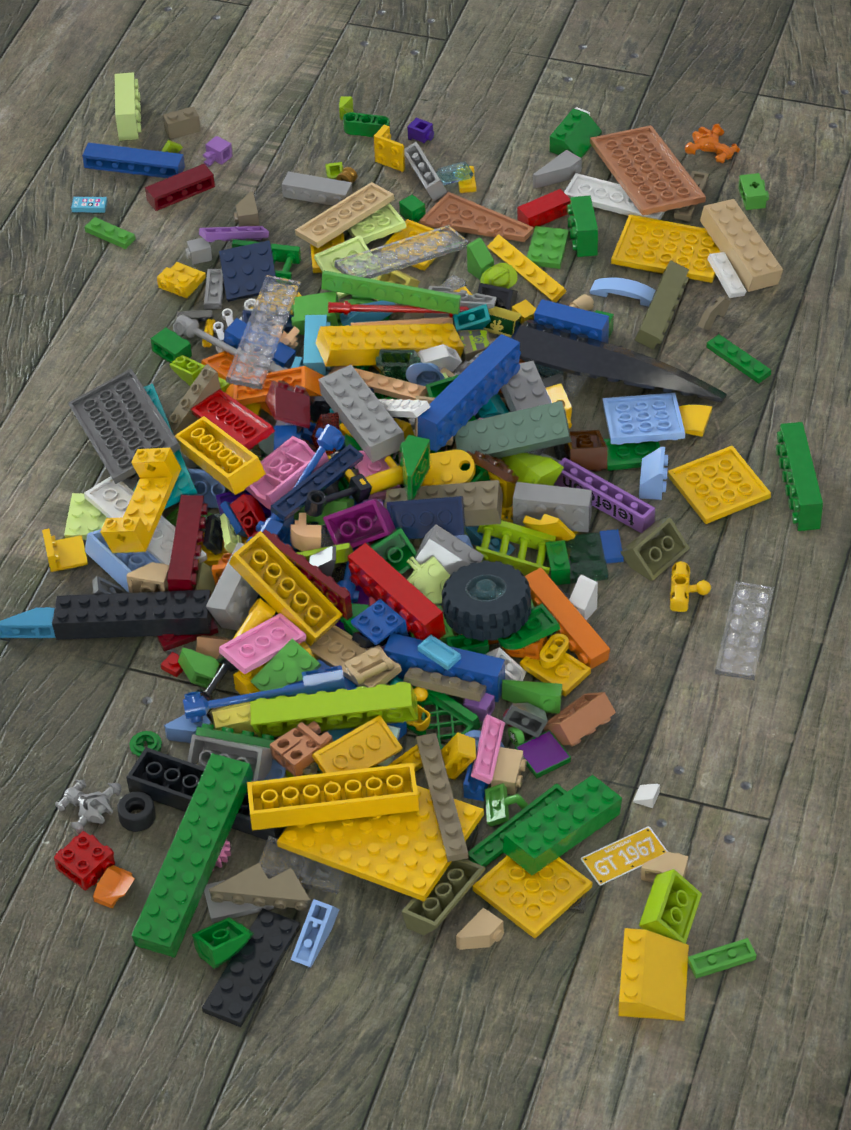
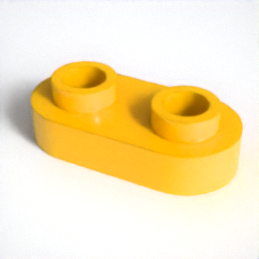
M554 634L549 638L540 651V663L543 666L553 667L559 663L569 648L568 637L564 634Z

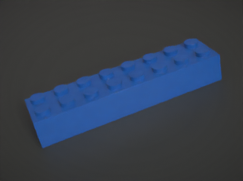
M501 334L429 404V409L418 416V437L430 439L431 450L437 452L441 447H444L447 441L452 436H455L458 430L465 426L468 420L473 415H476L479 409L486 405L489 399L496 395L499 389L504 384L506 385L514 374L516 375L519 372L520 342Z

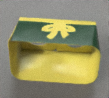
M496 306L488 309L491 321L484 329L490 333L503 334L511 338L520 325L521 314Z

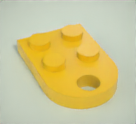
M463 450L430 454V469L421 486L468 483L475 475V463L472 457ZM464 463L470 464V468L467 471L461 470V466Z

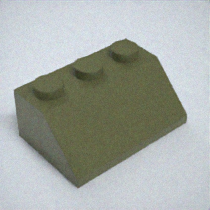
M671 517L655 521L620 552L630 568L653 581L688 551L690 547Z

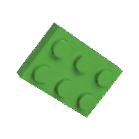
M535 226L527 258L538 267L560 269L569 237V230Z
M292 638L252 678L251 683L260 691L284 688L286 685L303 680L302 672L317 670L321 667V664Z

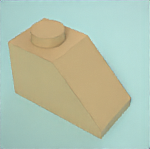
M666 852L642 864L641 880L654 882L657 874L675 869L685 878L688 869V856L680 853Z
M482 908L456 935V948L463 950L491 947L495 941H500L504 935L503 920Z

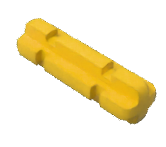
M207 319L204 332L211 336H214L213 324L216 322L214 319ZM202 339L203 347L210 348L212 346L211 343Z

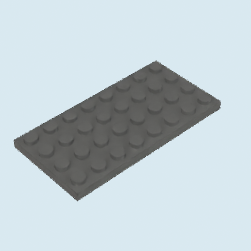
M132 369L125 371L68 403L115 484L137 473L131 463L137 449L171 448L173 453L181 449L175 436Z

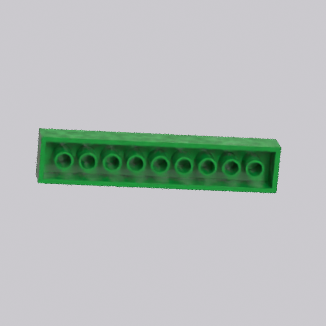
M211 754L131 936L137 947L176 957L248 790L247 782H251L254 776L250 763Z

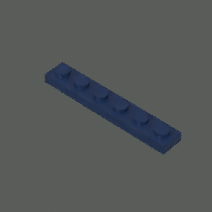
M349 444L271 505L270 511L285 522L305 506L307 495L310 491L320 490L323 492L342 477L346 470L352 469L361 462L364 455Z

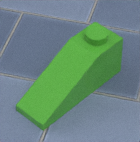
M502 680V699L513 703H529L544 710L546 713H560L562 684Z

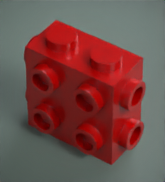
M85 831L75 836L68 845L60 849L54 856L56 869L85 891L98 882L107 868L115 865L113 850L107 845H102L94 835H89Z

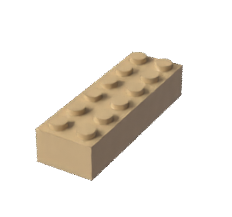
M735 199L705 205L700 222L719 250L725 252L747 291L750 292L778 285L783 269Z

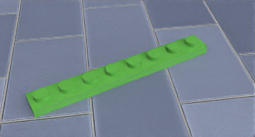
M325 270L322 273L321 289L452 314H459L461 295Z

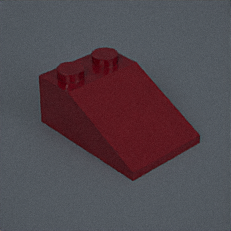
M278 380V382L272 381L265 402L273 418L309 429L310 396L306 388L299 385L293 387L281 380Z

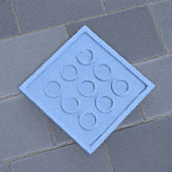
M675 393L603 398V408L611 444L621 445L624 443L658 442L661 440L685 438V430Z

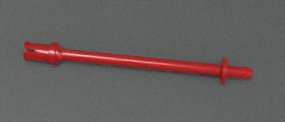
M348 301L328 302V313H344V315H348L350 312L447 313L405 305H357L348 303ZM460 307V312L469 310L468 307ZM448 313L449 318H452L453 314Z

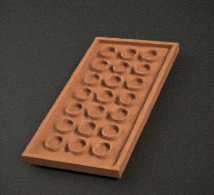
M651 125L590 138L591 146L642 215L665 212L706 202L704 193Z

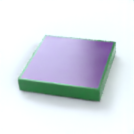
M550 730L540 734L538 738L534 737L515 747L516 750L523 751V757L527 760L526 766L536 779L571 762V756Z

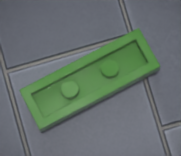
M96 217L84 226L85 232L124 249L136 240L135 234Z
M746 938L689 956L688 964L697 979L754 961L757 955L749 939Z

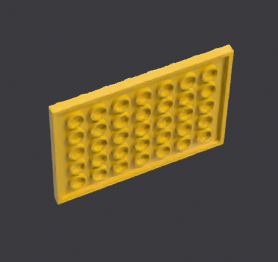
M417 786L419 811L288 826L277 840V847L421 901L426 900L451 864V862L447 861L429 789ZM454 799L466 842L484 816V809Z

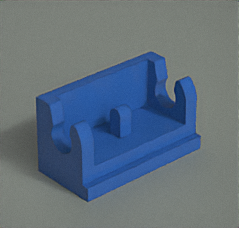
M473 761L468 767L463 783L464 798L484 801L485 789H488L489 784L471 776Z

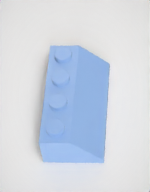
M101 529L87 534L85 553L128 593L127 573L151 562L161 563L147 550L146 552L112 553L100 533Z

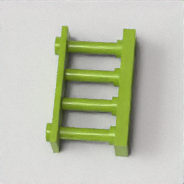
M501 520V524L478 526L477 532L483 533L481 547L476 546L475 550L484 555L481 562L498 561L505 565L509 564L516 570L518 569L524 576L542 568L548 575L550 568L543 566L546 542L555 541L556 536ZM491 536L502 539L499 552L488 549ZM509 542L520 545L518 558L507 555ZM527 547L538 550L536 563L525 560Z

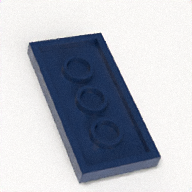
M463 496L387 502V510L395 529L400 527L408 539L424 538L425 534L435 525L443 528L453 536L466 535Z

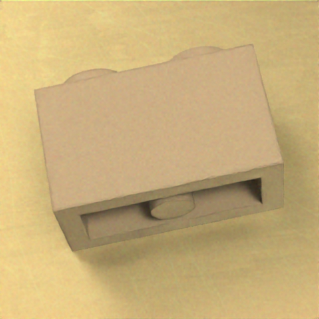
M499 748L491 787L504 783L507 787V794H516L517 787L521 788L523 776L521 771L525 772L527 764L522 750Z

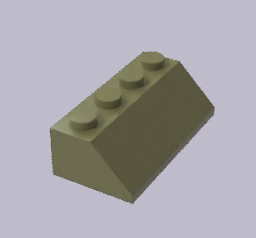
M466 859L452 861L425 901L412 898L401 911L407 929L421 935H426L435 930L482 875L485 867Z

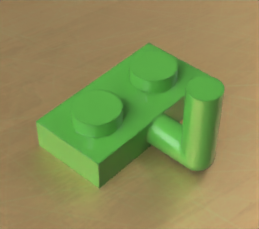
M504 783L485 789L487 824L490 827L509 820L508 805L516 803L522 810L528 806V803L519 794L508 797L507 787Z

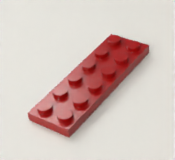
M220 389L190 409L192 414L198 419L205 416L248 450H251L256 444L267 439L275 432L272 425Z

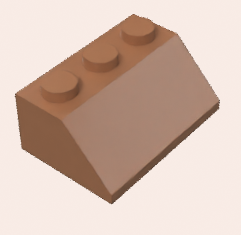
M605 692L586 693L561 710L560 713L548 719L543 730H550L561 745L575 746L581 742L580 738L594 733L598 725L609 722L611 720L610 717L616 712Z

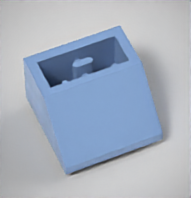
M660 447L642 458L639 499L662 500V492H666L667 481H663V479L667 480L668 468H664V466H668V455H665V447Z

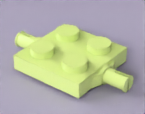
M412 556L407 560V563L410 564L414 571L407 580L436 606L441 604L443 586L446 580L449 579L450 574L434 556L423 564H419Z

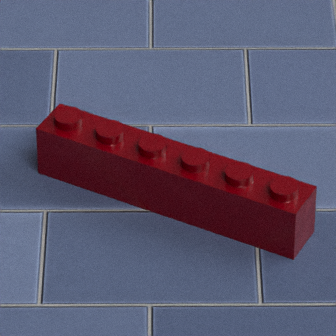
M181 495L167 577L169 591L193 590V585L197 584V573L195 571H199L198 556H201L202 551L200 542L204 540L202 528L205 529L206 527L204 515L208 514V504L204 502V496Z

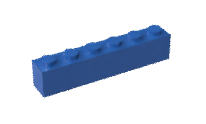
M88 143L82 155L84 168L169 178L182 173L185 168L184 155L178 153Z

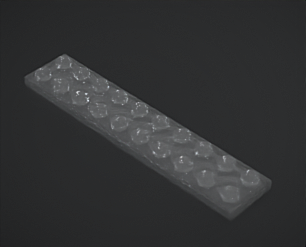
M266 275L226 376V383L262 390L292 306L294 305L295 297H297L301 282Z

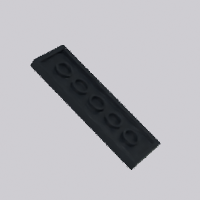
M262 908L249 929L254 933L253 936L232 957L202 1006V1012L242 1027L300 930V922Z

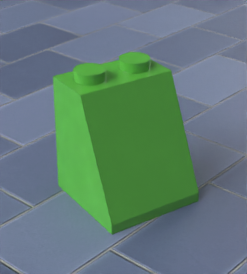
M331 291L295 297V304L292 305L294 317L291 318L293 328L295 326L300 330L298 334L305 335V315H327V322H330L331 326H343L340 318L342 313H328V302H339L337 292Z

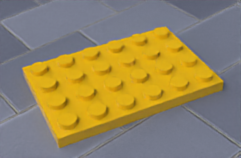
M629 214L611 258V264L663 274L671 260L689 269L687 273L689 279L713 283L716 274L707 258L709 254L720 253L721 251L705 228Z

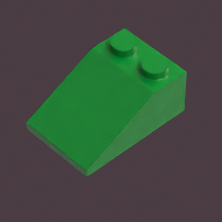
M408 435L405 442L402 441L400 445V453H402L400 467H402L407 500H414L430 469V439Z

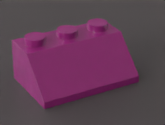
M376 498L323 517L334 545L350 543L353 548L388 536L395 529L388 510Z

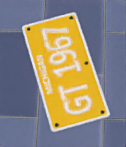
M648 826L581 857V860L599 885H603L641 867L642 864L668 851Z

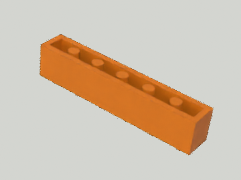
M539 568L526 575L534 607L543 604L557 620L560 630L556 631V634H564L568 637V649L577 655L578 660L591 669L606 662L609 659L610 648L546 572Z

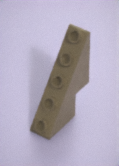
M208 364L202 369L168 418L174 436L199 420L192 414L191 408L217 390H221L218 373Z
M257 863L209 889L211 900L219 903L231 901L238 905L250 903L258 907L270 905L278 909L289 907L299 911L310 910L311 901L292 868L268 879L261 865Z

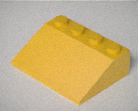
M625 928L618 1016L684 1021L689 945L648 930Z

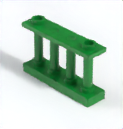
M233 239L232 248L259 242ZM271 244L274 264L275 261L285 262L282 271L275 270L278 286L292 287V274L289 271L292 263L300 264L301 262L300 247Z

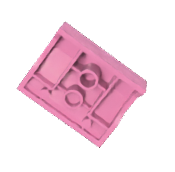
M292 436L260 461L266 475L245 489L266 508L271 509V505L293 489L315 452L305 441ZM326 452L321 457L313 472H315L327 461H329Z

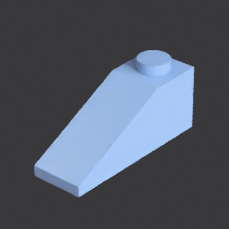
M313 899L291 957L292 961L312 967L333 928L339 912L338 908Z

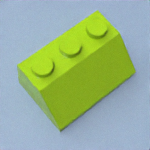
M675 869L657 874L639 926L644 930L686 944L702 893Z

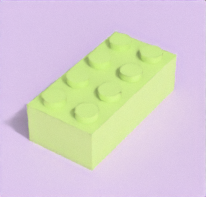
M134 72L114 74L115 117L119 141L139 139V132L142 131L141 105L139 102L141 98L138 91V79H135Z

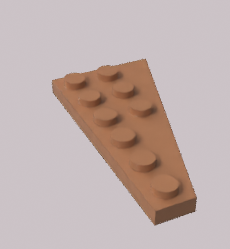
M447 192L420 220V224L427 227L496 237L499 234L504 239L525 242L534 232V227L450 192Z

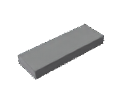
M207 269L204 309H222L224 291L222 269Z

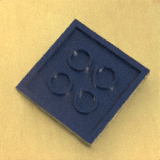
M270 240L219 251L228 302L279 291Z

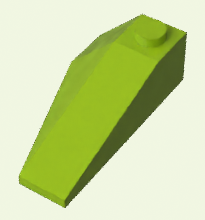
M529 453L502 457V460L505 461L504 463L509 465V468L514 470V473L519 477L517 482L553 486L564 469V466L552 458Z

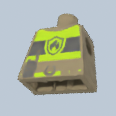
M485 329L458 331V335L464 345L462 352L463 360L470 361L497 338L490 339L488 331Z

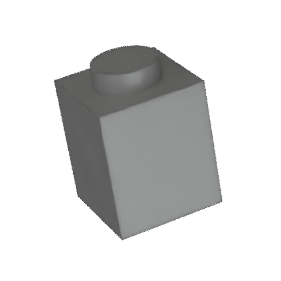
M203 237L187 241L185 253L187 259L190 258L192 265L212 260L211 246Z

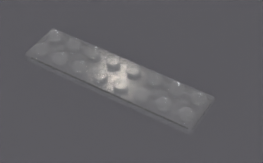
M447 225L336 260L334 267L342 274L371 279L467 248L469 241Z

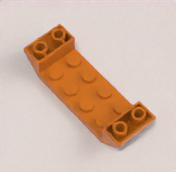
M306 366L234 379L225 393L243 406L265 402L271 382L281 380L293 387L299 385L306 388L309 396H322L318 379L324 377V375Z

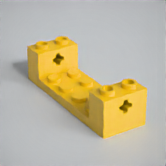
M171 448L137 449L131 463L140 479L124 516L120 518H106L100 531L112 553L146 552L182 469Z

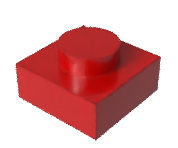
M172 652L160 664L161 669L178 677L183 671L178 662L180 655Z

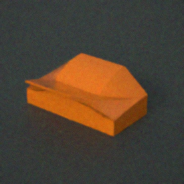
M115 865L107 868L97 883L93 895L94 902L113 909L118 899L125 896L134 882L135 878L132 873Z

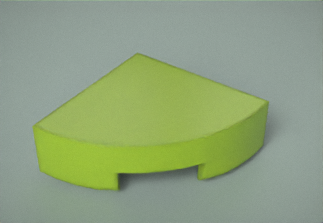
M168 140L161 151L178 153L183 147L181 144Z

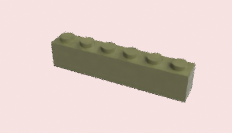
M670 260L637 332L635 341L651 349H654L656 344H661L665 336L662 332L665 333L670 324L667 320L670 321L673 317L674 311L672 309L675 310L679 303L677 297H681L684 291L682 286L685 287L689 279L687 277L689 269Z

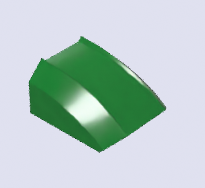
M228 917L192 934L199 957L215 969L238 953L254 933L243 924Z

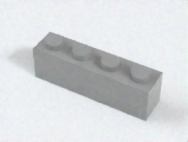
M415 142L406 147L404 154L433 202L444 196L447 190L418 143Z
M289 171L282 182L283 197L334 206L353 194L352 182Z

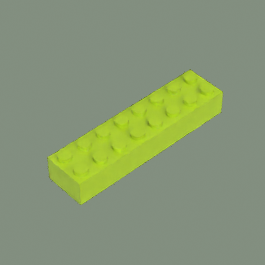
M398 682L396 685L379 684L371 688L360 686L353 690L338 689L336 692L319 691L311 695L300 693L293 697L278 696L276 699L259 698L256 701L250 702L251 725L259 737H262V734L274 735V737L283 736L290 730L298 728L297 725L301 722L308 725L315 721L321 731L360 727L379 715L386 724L418 720L417 697L411 683Z

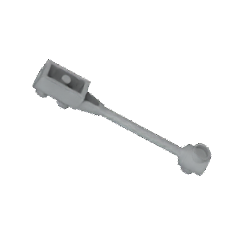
M180 315L173 324V330L177 335H185L189 338L196 335L241 359L249 367V376L288 369L262 356L243 353L199 329V323L196 319Z

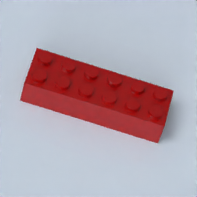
M364 543L348 555L351 581L356 586L359 585L368 597H373L375 601L381 599L405 619L408 632L410 631L416 639L425 640L430 635L440 639L446 634L443 611L368 544Z

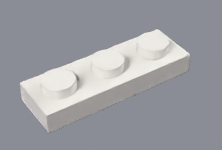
M725 252L709 254L707 259L728 297L744 296L747 291Z

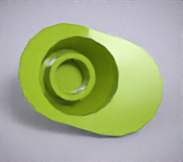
M498 263L482 274L480 283L509 289L517 282V272L507 263Z

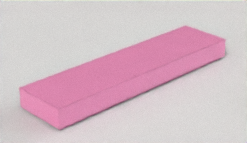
M488 714L483 721L471 776L490 784L494 775L505 722Z

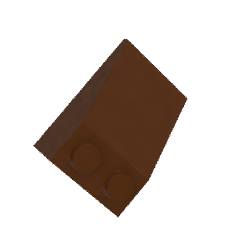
M570 431L572 442L564 444L567 459L587 470L602 471V469H607V445L600 431Z

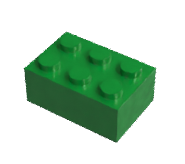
M591 195L570 197V204L567 205V212L570 215L567 218L568 228H571L569 233L570 239H573L572 249L573 251L576 250L577 257L598 255V226Z

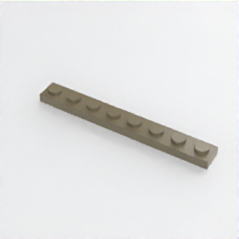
M433 733L416 736L447 861L469 858L437 735Z

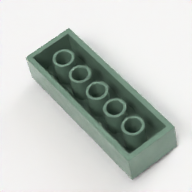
M562 401L470 421L465 426H462L455 435L457 450L473 453L477 450L483 454L486 453L498 458L572 442L566 411Z

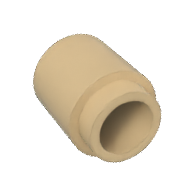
M583 294L572 301L569 306L591 311L594 308V301L590 296Z

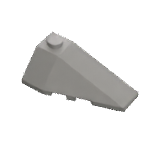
M429 286L428 290L461 295L460 307H468L469 309L487 304L488 309L494 308L497 298L479 293L468 295L465 290L454 292L450 287ZM424 313V318L449 317L448 313Z

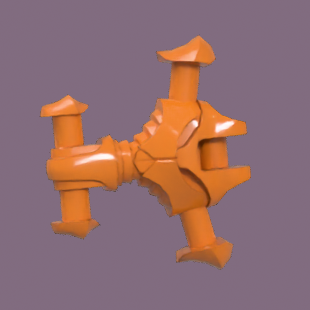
M714 124L712 130L700 127L698 132L694 131L692 133L694 144L692 142L687 143L685 152L695 155L698 149L704 152H714L717 155L715 156L716 161L724 163L726 159L732 158L735 152L738 153L740 148L737 144H732L731 147L720 144L718 138L725 132L719 124Z

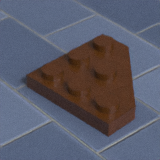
M477 450L475 453L467 451L474 463L507 482L516 484L519 477L514 473V470L510 469L509 465L505 464V461L486 453L483 454Z

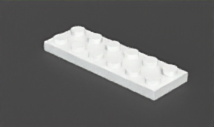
M575 173L564 191L569 198L591 195L593 207L627 216L630 214L661 220L665 213L657 212L650 215H642L620 184Z

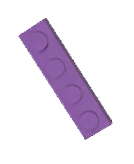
M263 226L200 228L199 235L207 242H214L215 240L231 241V239L246 240L251 238L262 240V238L269 237V231Z

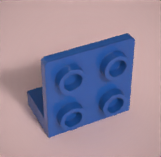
M381 599L351 620V624L375 645L392 633L408 636L406 620Z

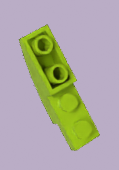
M184 355L177 357L176 360L169 364L172 370L190 386L205 367V365ZM218 377L221 390L225 392L230 382Z

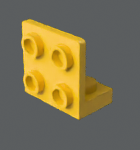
M383 125L374 135L375 162L403 172L405 170L404 145L391 140L390 127Z
M49 528L42 530L50 572L88 565L81 535L56 540L55 535L51 536Z

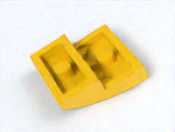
M706 405L679 406L685 435L691 434L703 437L712 413V407Z
M544 514L541 520L525 516L523 523L530 529L556 536L555 541H567L574 539L576 536L559 518Z

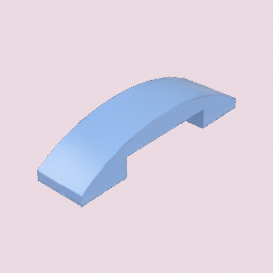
M601 278L594 281L590 294L607 297L608 293L631 297L640 299V305L649 307L656 290L629 279Z

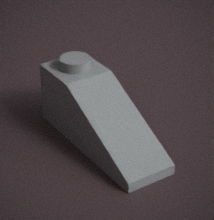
M568 150L564 151L533 174V188L536 189L572 179L575 173L579 174L582 170V158Z

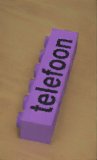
M567 458L559 462V464L564 466V469L554 483L555 485L592 490V506L640 533H643L655 522V508Z

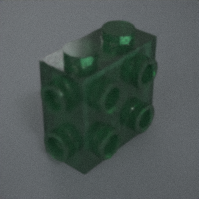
M380 349L379 356L376 357V366L382 375L407 382L409 381L406 378V370L413 364L422 363L415 350Z

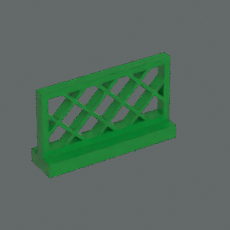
M427 689L428 697L422 702L417 701V704L422 706V708H424V705L433 704L436 706V711L429 713L430 717H437V723L430 724L427 729L437 728L440 750L444 747L441 745V740L452 739L457 734L455 733L454 726L464 725L467 727L463 732H460L461 734L471 730H478L481 727L479 717L445 693ZM423 712L421 718L424 721L427 715ZM449 715L451 721L440 723L439 716ZM407 724V728L416 735H427L426 730L423 732L417 731L416 727ZM452 727V734L441 735L440 728Z

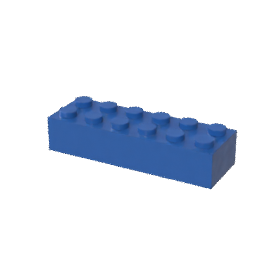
M395 633L390 634L383 651L391 660L401 666L402 671L396 675L397 677L404 680V676L410 667L420 668L423 671L432 673L437 672L448 677H458L461 680L474 681L485 685L486 693L494 695L495 702H499L502 694V680H505V659L451 647L461 654V659L449 670H446L418 651V645L424 640Z

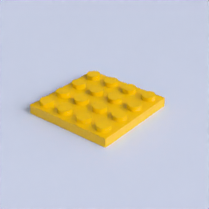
M733 446L668 471L669 479L705 524L771 498V492Z
M506 856L473 885V891L535 939L592 888V881L560 857L532 876L509 856Z

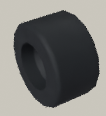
M131 792L119 800L117 805L119 822L128 831H143L154 823L156 818L154 802L146 793ZM134 810H143L137 814L131 813Z

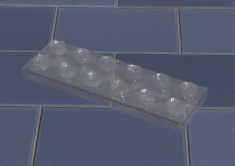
M735 582L715 674L755 680L774 587Z

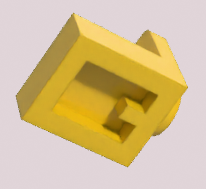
M474 166L458 167L459 192H476Z

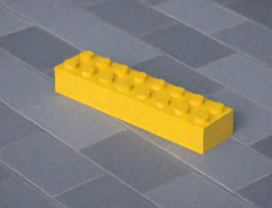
M453 323L320 326L315 342L326 367L411 364L417 358L420 360L417 354L420 350L442 344L455 349L461 358L464 345Z
M413 763L247 782L252 830L419 811Z

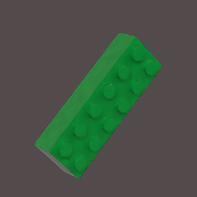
M803 422L780 424V431L777 432V442L779 444L776 445V455L780 456L779 468L783 469L782 480L783 483L786 482V496L790 497L788 503L789 509L793 510L792 522L796 524L798 531L820 529L823 501Z
M591 775L504 834L503 852L533 876L619 816L622 797L594 775Z

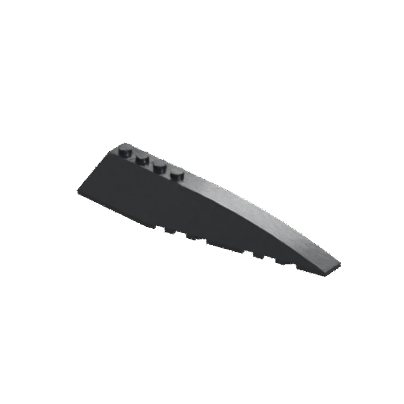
M526 320L521 324L513 338L520 342L521 354L519 359L528 362L534 361L535 364L580 376L582 372L590 374L589 377L595 379L603 376L608 379L607 381L611 382L624 380V384L653 390L656 386L663 388V392L669 393L677 390L680 391L681 395L685 396L698 394L697 397L700 399L721 403L727 396L725 392L697 377L654 358L623 347L588 338L585 334L577 335L567 329L559 330L552 325H541L535 320Z

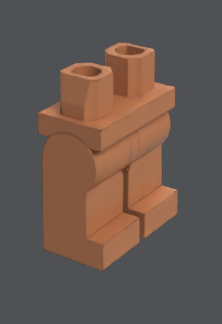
M315 721L308 725H305L303 722L297 725L298 728L290 730L270 744L272 758L285 767L294 777L303 775V770L315 762L312 757L313 753L333 742L332 736L328 732L318 736L321 733V729Z

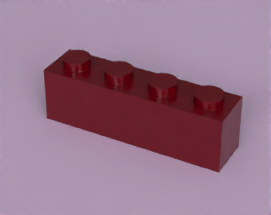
M201 164L145 187L146 199L154 210L158 211L214 188V174L205 164Z

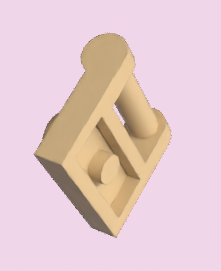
M380 645L344 662L347 671L358 686L363 684L365 680L387 669L391 670L394 668L392 660L386 655Z

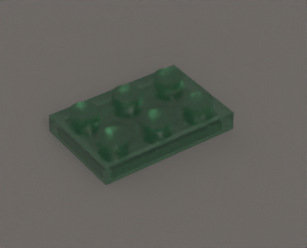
M600 532L579 534L574 539L565 541L570 564V584L577 583L580 575L594 581L608 580L609 574Z

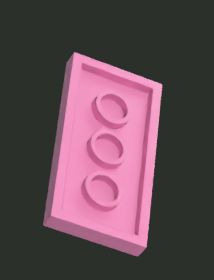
M280 613L221 645L219 653L243 674H246L270 661L292 638L298 644L306 640V634Z

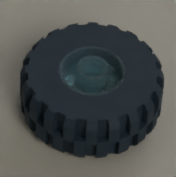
M498 561L473 562L468 566H462L457 572L454 571L443 586L442 603L444 618L456 633L462 634L468 639L493 641L502 637L506 638L511 633L519 631L531 614V589L529 582L518 569L516 570L513 566L505 565Z

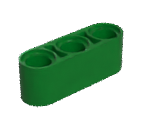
M349 112L343 116L344 132L349 135L374 137L383 125L390 127V119L386 116Z

